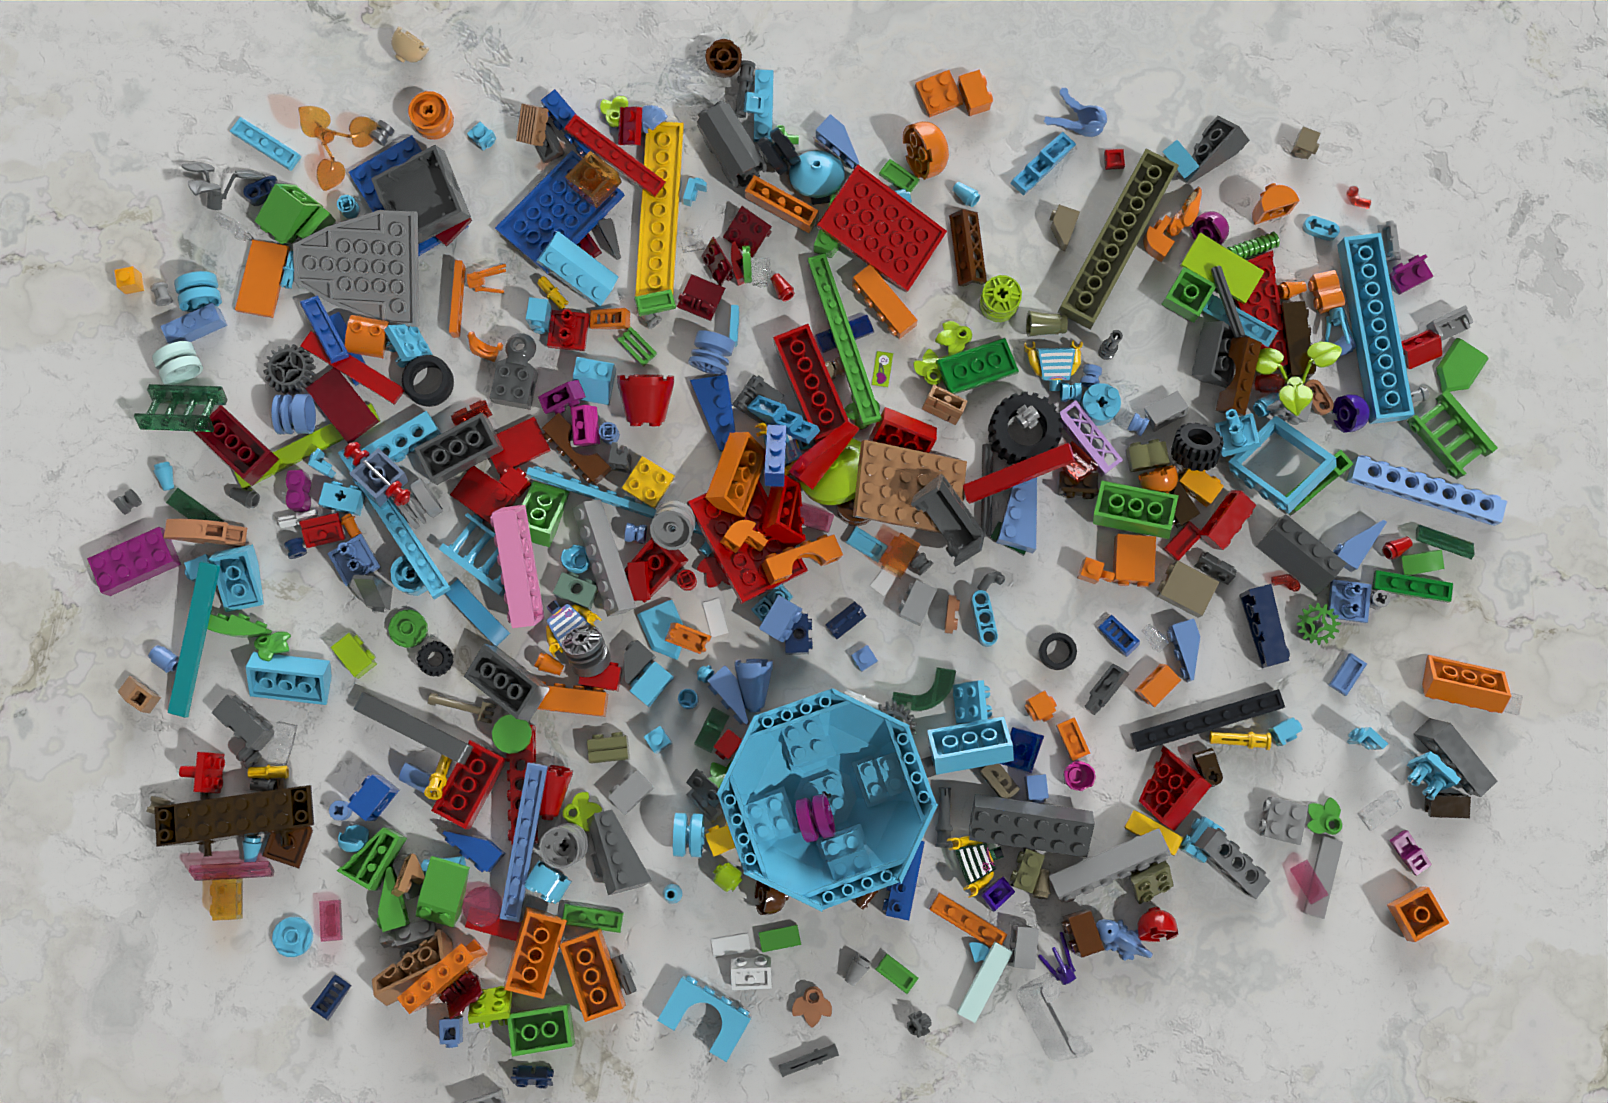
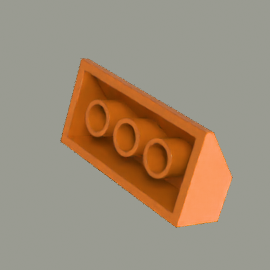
M749 432L729 434L705 497L716 508L741 518L745 517L766 456V450Z
M1432 655L1427 656L1422 683L1425 697L1448 701L1453 704L1457 703L1471 708H1479L1489 712L1503 713L1511 698L1504 671Z
M526 907L504 981V990L544 999L567 922L565 919L547 911Z

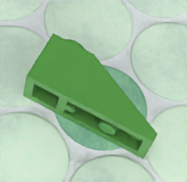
M389 867L386 870L378 909L379 917H377V924L383 932L410 924L403 894L399 897L391 894L397 880L394 867Z

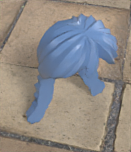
M1061 88L1060 96L1065 100L1066 105H1069L1077 113L1079 120L1073 122L1068 119L1046 116L1044 120L1046 125L1061 126L1085 137L1098 136L1107 123L1105 110L1096 105L1084 106L1079 104L1078 101L1070 97L1067 88Z

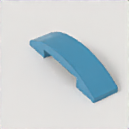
M459 579L450 585L451 590L445 594L497 647L510 632Z

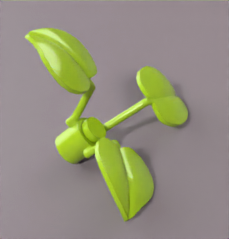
M1329 342L1312 344L1307 351V355L1311 360L1307 364L1302 379L1297 376H1293L1290 379L1287 378L1283 366L1280 364L1284 360L1281 352L1272 348L1260 349L1256 372L1271 374L1276 371L1277 367L1280 369L1285 384H1287L1279 392L1280 401L1288 411L1298 416L1313 399L1312 390L1303 385L1311 364L1314 362L1319 368L1332 365L1340 357L1342 348Z

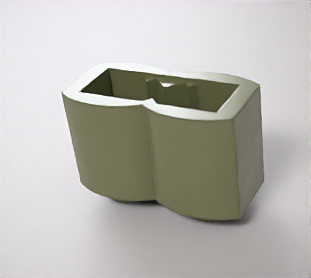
M1159 439L1150 440L1148 444L1141 445V442L1132 443L1125 450L1130 472L1155 469L1170 464L1166 442H1160Z

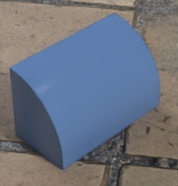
M404 763L399 775V781L424 793L425 788L429 786L431 774L411 763Z

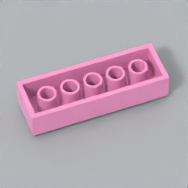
M526 506L503 507L492 513L491 525L495 529L494 543L499 551L497 561L502 569L501 583L505 586L506 591L504 593V601L508 604L509 609L507 613L508 622L511 623L512 628L535 626L545 617Z

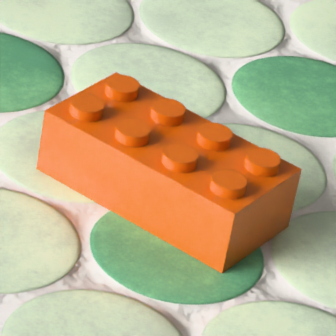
M601 928L559 944L585 1022L621 1010L626 1006Z

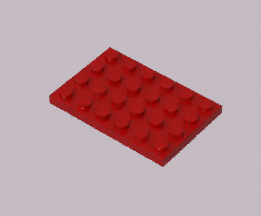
M859 164L856 165L816 225V227L866 264L871 265L877 272L904 292L909 291L947 230Z
M759 480L744 518L716 508L705 498L707 493L687 502L740 604L808 571L802 558L794 561L792 575L787 580L773 585L769 584L761 564L766 559V556L772 553H776V555L781 554L789 546L762 531L768 496ZM740 520L755 522L756 525L752 530L762 533L765 539L768 540L760 552L746 542H743L736 553L720 543L729 528Z

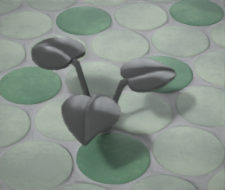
M202 162L183 163L181 165L187 171L203 172L205 174L206 181L189 180L188 186L195 196L207 192L206 207L211 210H222V201L227 198V193L235 178L263 179L266 177L255 170H235L222 194L220 185L210 183L209 172L215 171L212 165Z

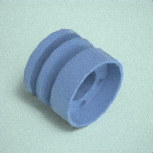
M698 331L694 345L699 349L691 351L692 357L689 358L688 363L705 373L725 375L727 372L726 366H729V360L725 357L732 356L735 342L715 332Z
M289 394L285 396L276 395L272 402V422L275 432L283 435L285 433L293 434L295 430L297 434H312L316 425V409L313 397L310 394H296L294 398Z

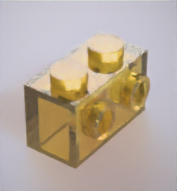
M243 878L212 880L210 885V895L212 896L210 915L212 916V921L242 919Z

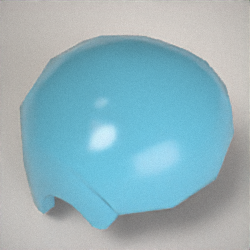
M572 545L571 548L562 551L560 559L562 565L569 572L580 574L591 566L584 546Z
M360 825L347 826L343 834L339 833V847L347 853H358L369 841V829Z

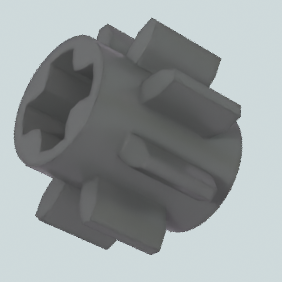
M918 1011L908 1016L910 1021L907 1023V1028L912 1035H917V1038L930 1033L929 1027L932 1025V1022L926 1013Z

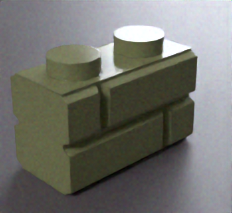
M623 732L611 733V737L605 738L603 734L592 735V739H587L588 758L591 764L630 759L628 736H623Z

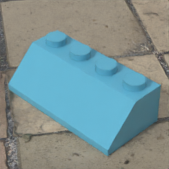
M558 231L536 261L596 307H600L619 278Z
M253 652L245 666L251 697L327 705L332 677L329 660L274 654L270 661H265L258 656V652Z

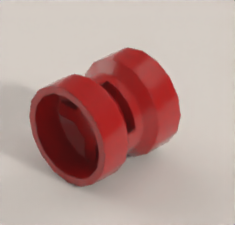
M685 569L677 575V583L684 591H691L697 585V578L691 570Z

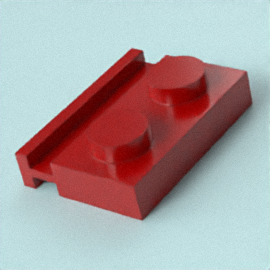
M620 107L618 145H641L643 107Z
M338 512L299 521L306 548L346 539Z

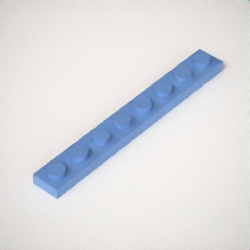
M527 763L500 919L520 922L526 892L524 886L529 875L548 769L546 765Z

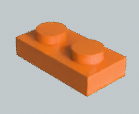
M1075 717L1056 725L1071 761L1090 754Z

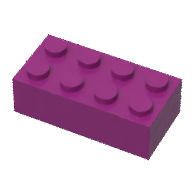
M157 527L87 558L100 592L112 596L180 566L181 562L172 540L164 539L165 529Z

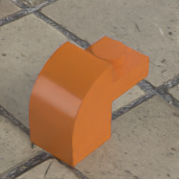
M1167 215L1163 220L1158 219L1154 227L1149 226L1143 238L1146 252L1159 262L1163 261L1175 242L1163 234L1172 220Z
M740 520L729 528L720 543L736 553L743 542H746L760 552L768 540L765 539L762 533L752 530L756 525L755 522Z

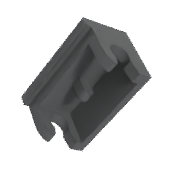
M612 442L608 460L613 471L631 473L632 457L628 454L627 447L625 446L624 452L621 453V450H618V443Z

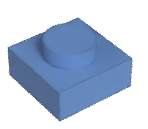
M868 645L851 655L861 672L878 662Z

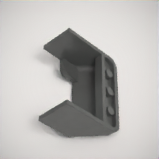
M940 474L913 496L912 507L915 506L918 511H926L947 540L948 547H946V551L951 557H955L953 563L955 567L982 551L984 533L944 475Z

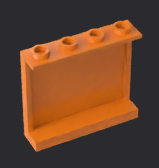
M476 939L467 946L461 943L398 996V1001L409 1014L428 1006L442 991L450 987L452 983H455V980L466 971L468 972L488 953Z

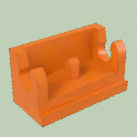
M671 623L665 641L701 654V652L704 653L706 651L705 645L711 640L712 636L679 623Z
M1160 664L1134 691L1148 705L1156 707L1181 679L1168 665Z

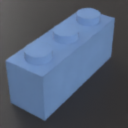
M211 303L160 327L167 343L171 344L178 341L192 342L228 325L221 309L214 303Z

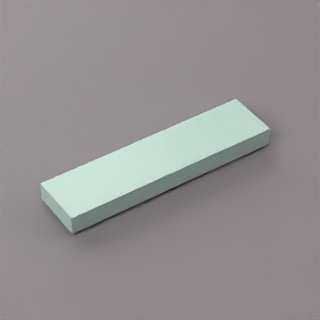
M994 941L957 1011L959 1015L976 1023L1013 953L1012 950Z

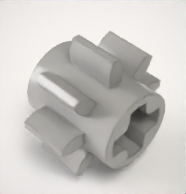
M1023 405L1018 409V416L1015 418L1023 429L1027 426L1029 429H1032L1037 425V419L1040 416L1033 406L1027 408L1026 405Z

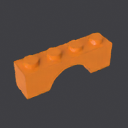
M827 534L819 536L817 541H805L800 544V547L795 549L793 546L788 547L782 551L783 553L778 555L772 553L765 557L766 559L761 565L769 584L773 585L787 580L792 575V566L797 559L809 558L816 561L822 567L838 561L843 556V553L835 535L827 536Z

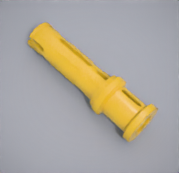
M1210 731L1209 743L1247 746L1249 749L1256 747L1270 750L1271 734H1254V732L1236 734Z
M442 754L435 773L429 777V786L424 790L425 796L432 800H438L442 797V788L447 783L446 775L452 759Z

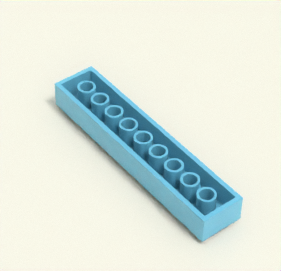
M1381 233L1344 237L1337 244L1352 331L1356 343L1364 397L1370 409L1369 424L1407 420L1415 414Z

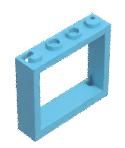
M1274 416L1258 432L1260 444L1262 445L1275 432L1321 465L1288 497H1285L1242 465L1257 448L1237 453L1228 461L1229 471L1234 474L1235 478L1239 477L1248 488L1257 490L1263 499H1269L1277 509L1280 508L1289 514L1336 467V457L1278 416Z

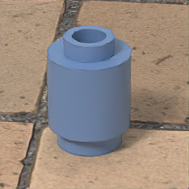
M157 645L150 651L148 657L166 673L177 669L179 657L164 646Z

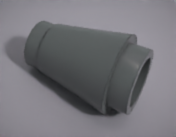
M233 487L229 492L230 498L247 508H255L260 501V495L255 490Z

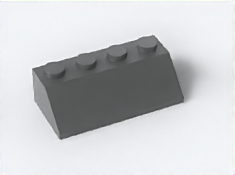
M1286 514L1277 520L1256 546L1316 596L1347 564Z

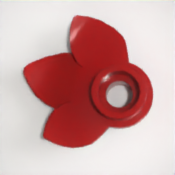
M715 556L706 557L699 563L697 571L707 574L706 582L708 588H714L722 581L730 585Z

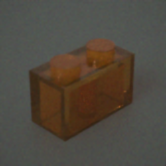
M900 533L898 537L894 536L890 543L892 547L890 552H885L880 560L882 563L881 569L901 580L921 544L903 533Z

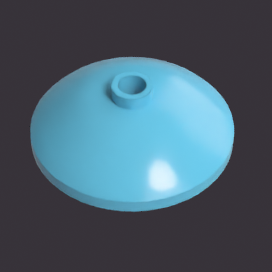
M817 150L803 153L799 156L801 161L794 166H790L789 178L792 186L800 194L807 197L821 198L833 194L841 187L845 177L842 162L831 153Z

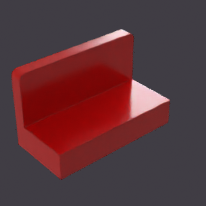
M1431 329L1401 341L1408 369H1413L1442 356L1441 336Z

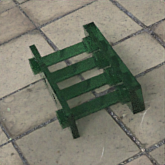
M149 384L147 391L152 403L146 414L135 413L134 418L140 430L214 432L215 429L211 422L210 414L215 405H226L228 399L222 386ZM160 403L169 404L165 414H155ZM178 404H188L183 415L174 414ZM197 404L206 405L202 415H192Z

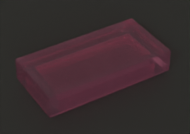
M1308 860L1290 868L1311 905L1329 896Z

